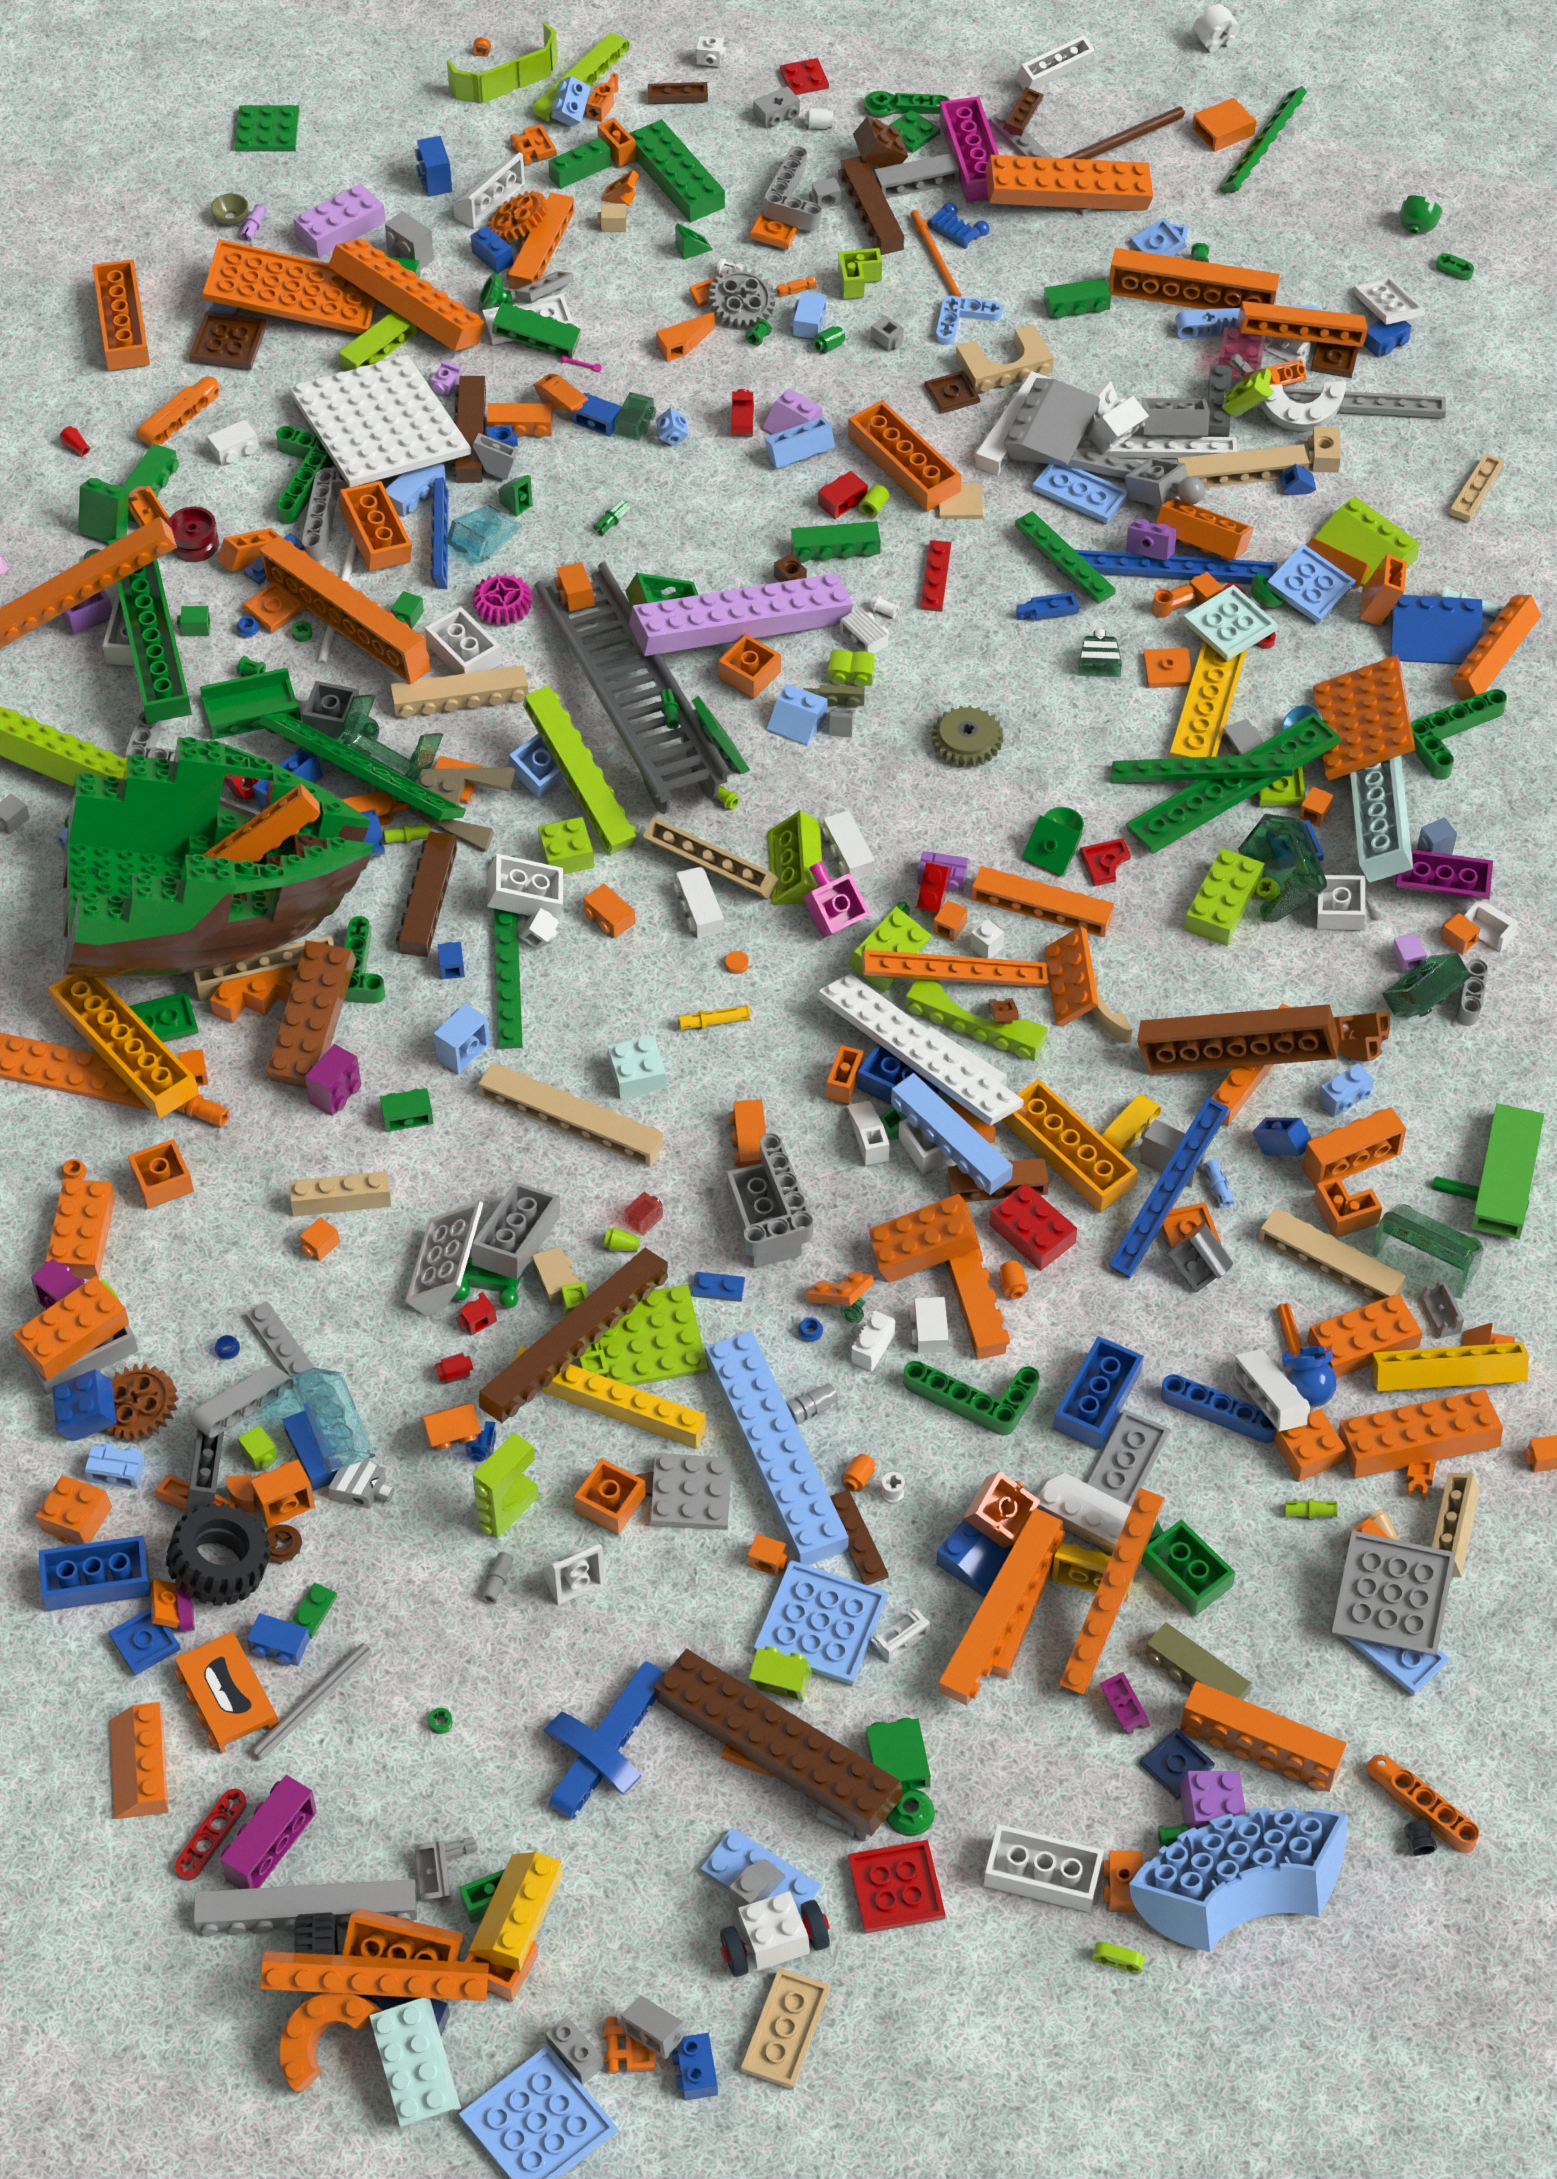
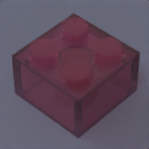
M1224 327L1218 365H1231L1229 363L1230 357L1234 354H1239L1254 371L1261 369L1266 336L1240 333V329ZM1232 366L1231 376L1242 377L1236 368Z

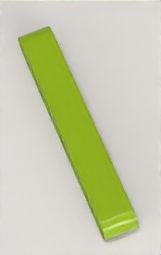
M609 33L537 100L533 107V115L553 123L552 120L554 118L551 117L552 104L556 99L558 83L565 78L573 76L583 83L592 86L600 78L601 74L604 75L612 67L613 63L615 64L624 56L622 55L624 52H628L630 41L617 34Z

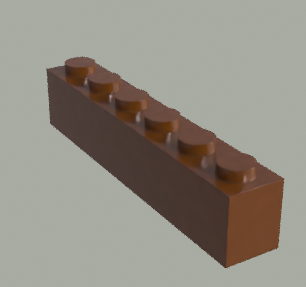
M861 156L841 160L840 169H838L839 179L841 182L844 181L845 191L847 195H851L852 205L858 209L859 219L861 222L864 221L867 235L872 237L873 248H879L881 255L904 250V234L868 163L863 161Z
M460 376L459 385H455V395L459 397V400H455V413H458V415H454V423L470 445L471 454L453 459L456 462H452V475H456L457 483H483V465L473 448V443L478 433L483 435L485 433V376Z
M429 831L427 840L422 842L421 852L423 855L422 858L417 860L416 870L418 873L417 876L412 878L411 889L413 891L412 894L407 896V913L403 912L402 931H398L396 937V945L400 946V954L428 957L458 849L456 835Z

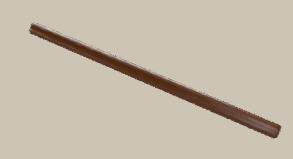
M1181 106L1176 107L1062 158L1088 160L1183 118L1185 110Z

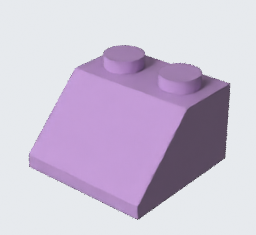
M788 388L775 401L762 430L773 435L822 417V407Z

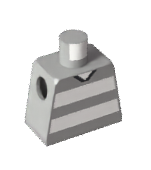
M350 1449L328 1488L330 1500L367 1509L371 1508L376 1497L389 1502L393 1497L395 1489L384 1484L386 1482L385 1470L381 1466Z

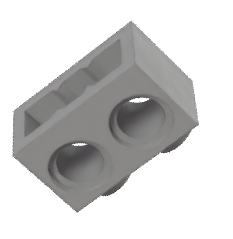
M568 2016L564 2017L545 2033L546 2044L552 2048L582 2085L604 2068L603 2056Z

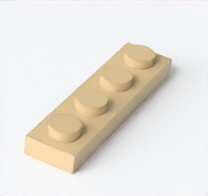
M1485 453L1450 508L1449 514L1470 522L1502 470L1505 461Z

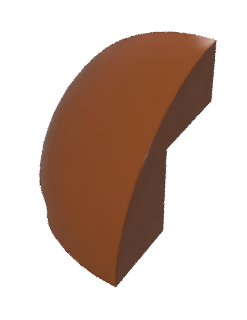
M1390 1011L1333 1017L1339 1035L1338 1051L1343 1055L1356 1061H1372L1382 1053L1381 1043L1383 1040L1388 1039L1390 1031Z

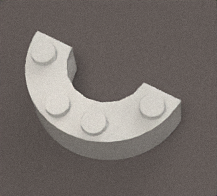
M1346 381L1324 382L1321 395L1313 402L1306 404L1296 403L1289 399L1283 391L1282 384L1269 385L1274 393L1262 401L1260 405L1266 416L1283 429L1297 432L1313 431L1314 426L1323 427L1337 414L1345 394Z

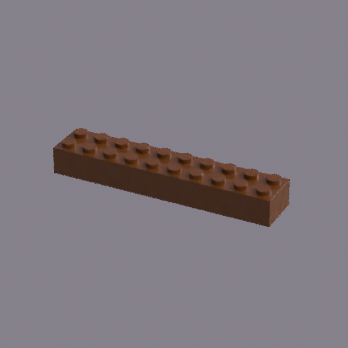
M687 1648L654 1686L657 1702L871 1837L903 1797L901 1781Z

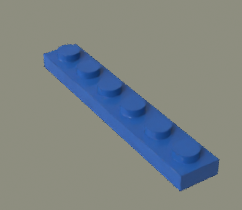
M441 477L435 478V488H432L434 504H431L434 520H431V527L434 536H431V544L434 552H431L433 568L430 569L432 581H436L439 589H448L449 491L444 478Z

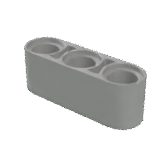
M1471 959L1462 978L1456 1017L1458 1022L1465 1026H1471L1477 1022L1483 1005L1488 965L1481 959Z

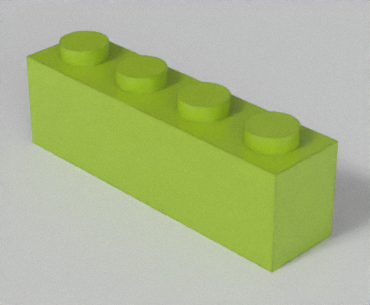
M395 311L387 314L385 318L374 324L369 330L338 352L340 366L349 371L382 361L417 334V326Z

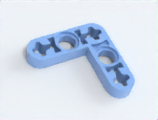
M958 296L946 297L942 302L936 330L937 342L943 345H949L954 342L959 317L990 321L1000 319L1002 316V305L996 301ZM950 305H954L953 311H949ZM976 307L977 310L970 311L967 308ZM952 319L954 322L946 323L944 320ZM945 330H948L947 336H944Z

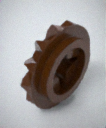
M281 1524L273 1526L265 1532L264 1535H267L270 1541L269 1549L271 1551L269 1560L271 1562L279 1561L282 1564L287 1560L293 1561L294 1556L300 1554V1549L303 1545L302 1538L294 1527ZM276 1538L281 1540L283 1543L287 1541V1550H284L281 1547L276 1548L278 1546Z

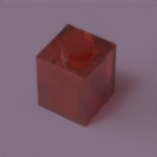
M645 1191L625 1209V1223L643 1236L663 1218V1204L657 1197L650 1196Z

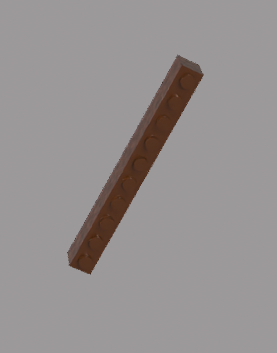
M646 1247L643 1248L479 1391V1408L500 1423L505 1422L509 1417L515 1416L520 1407L526 1402L532 1401L537 1392L543 1387L549 1386L554 1377L560 1372H565L571 1362L576 1358L582 1357L588 1347L593 1343L599 1342L604 1333L609 1329H613L621 1318L626 1314L629 1315L638 1303L646 1300L655 1288L662 1286L668 1278V1262Z

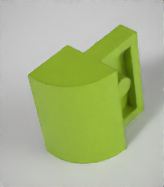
M1266 367L1260 372H1254L1250 378L1243 382L1237 383L1234 388L1227 391L1224 395L1222 408L1231 416L1238 417L1272 396L1274 391L1269 387L1272 373Z

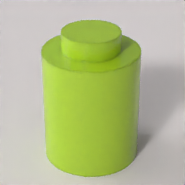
M872 485L858 505L860 512L875 518L889 500L890 496L887 489L882 485Z

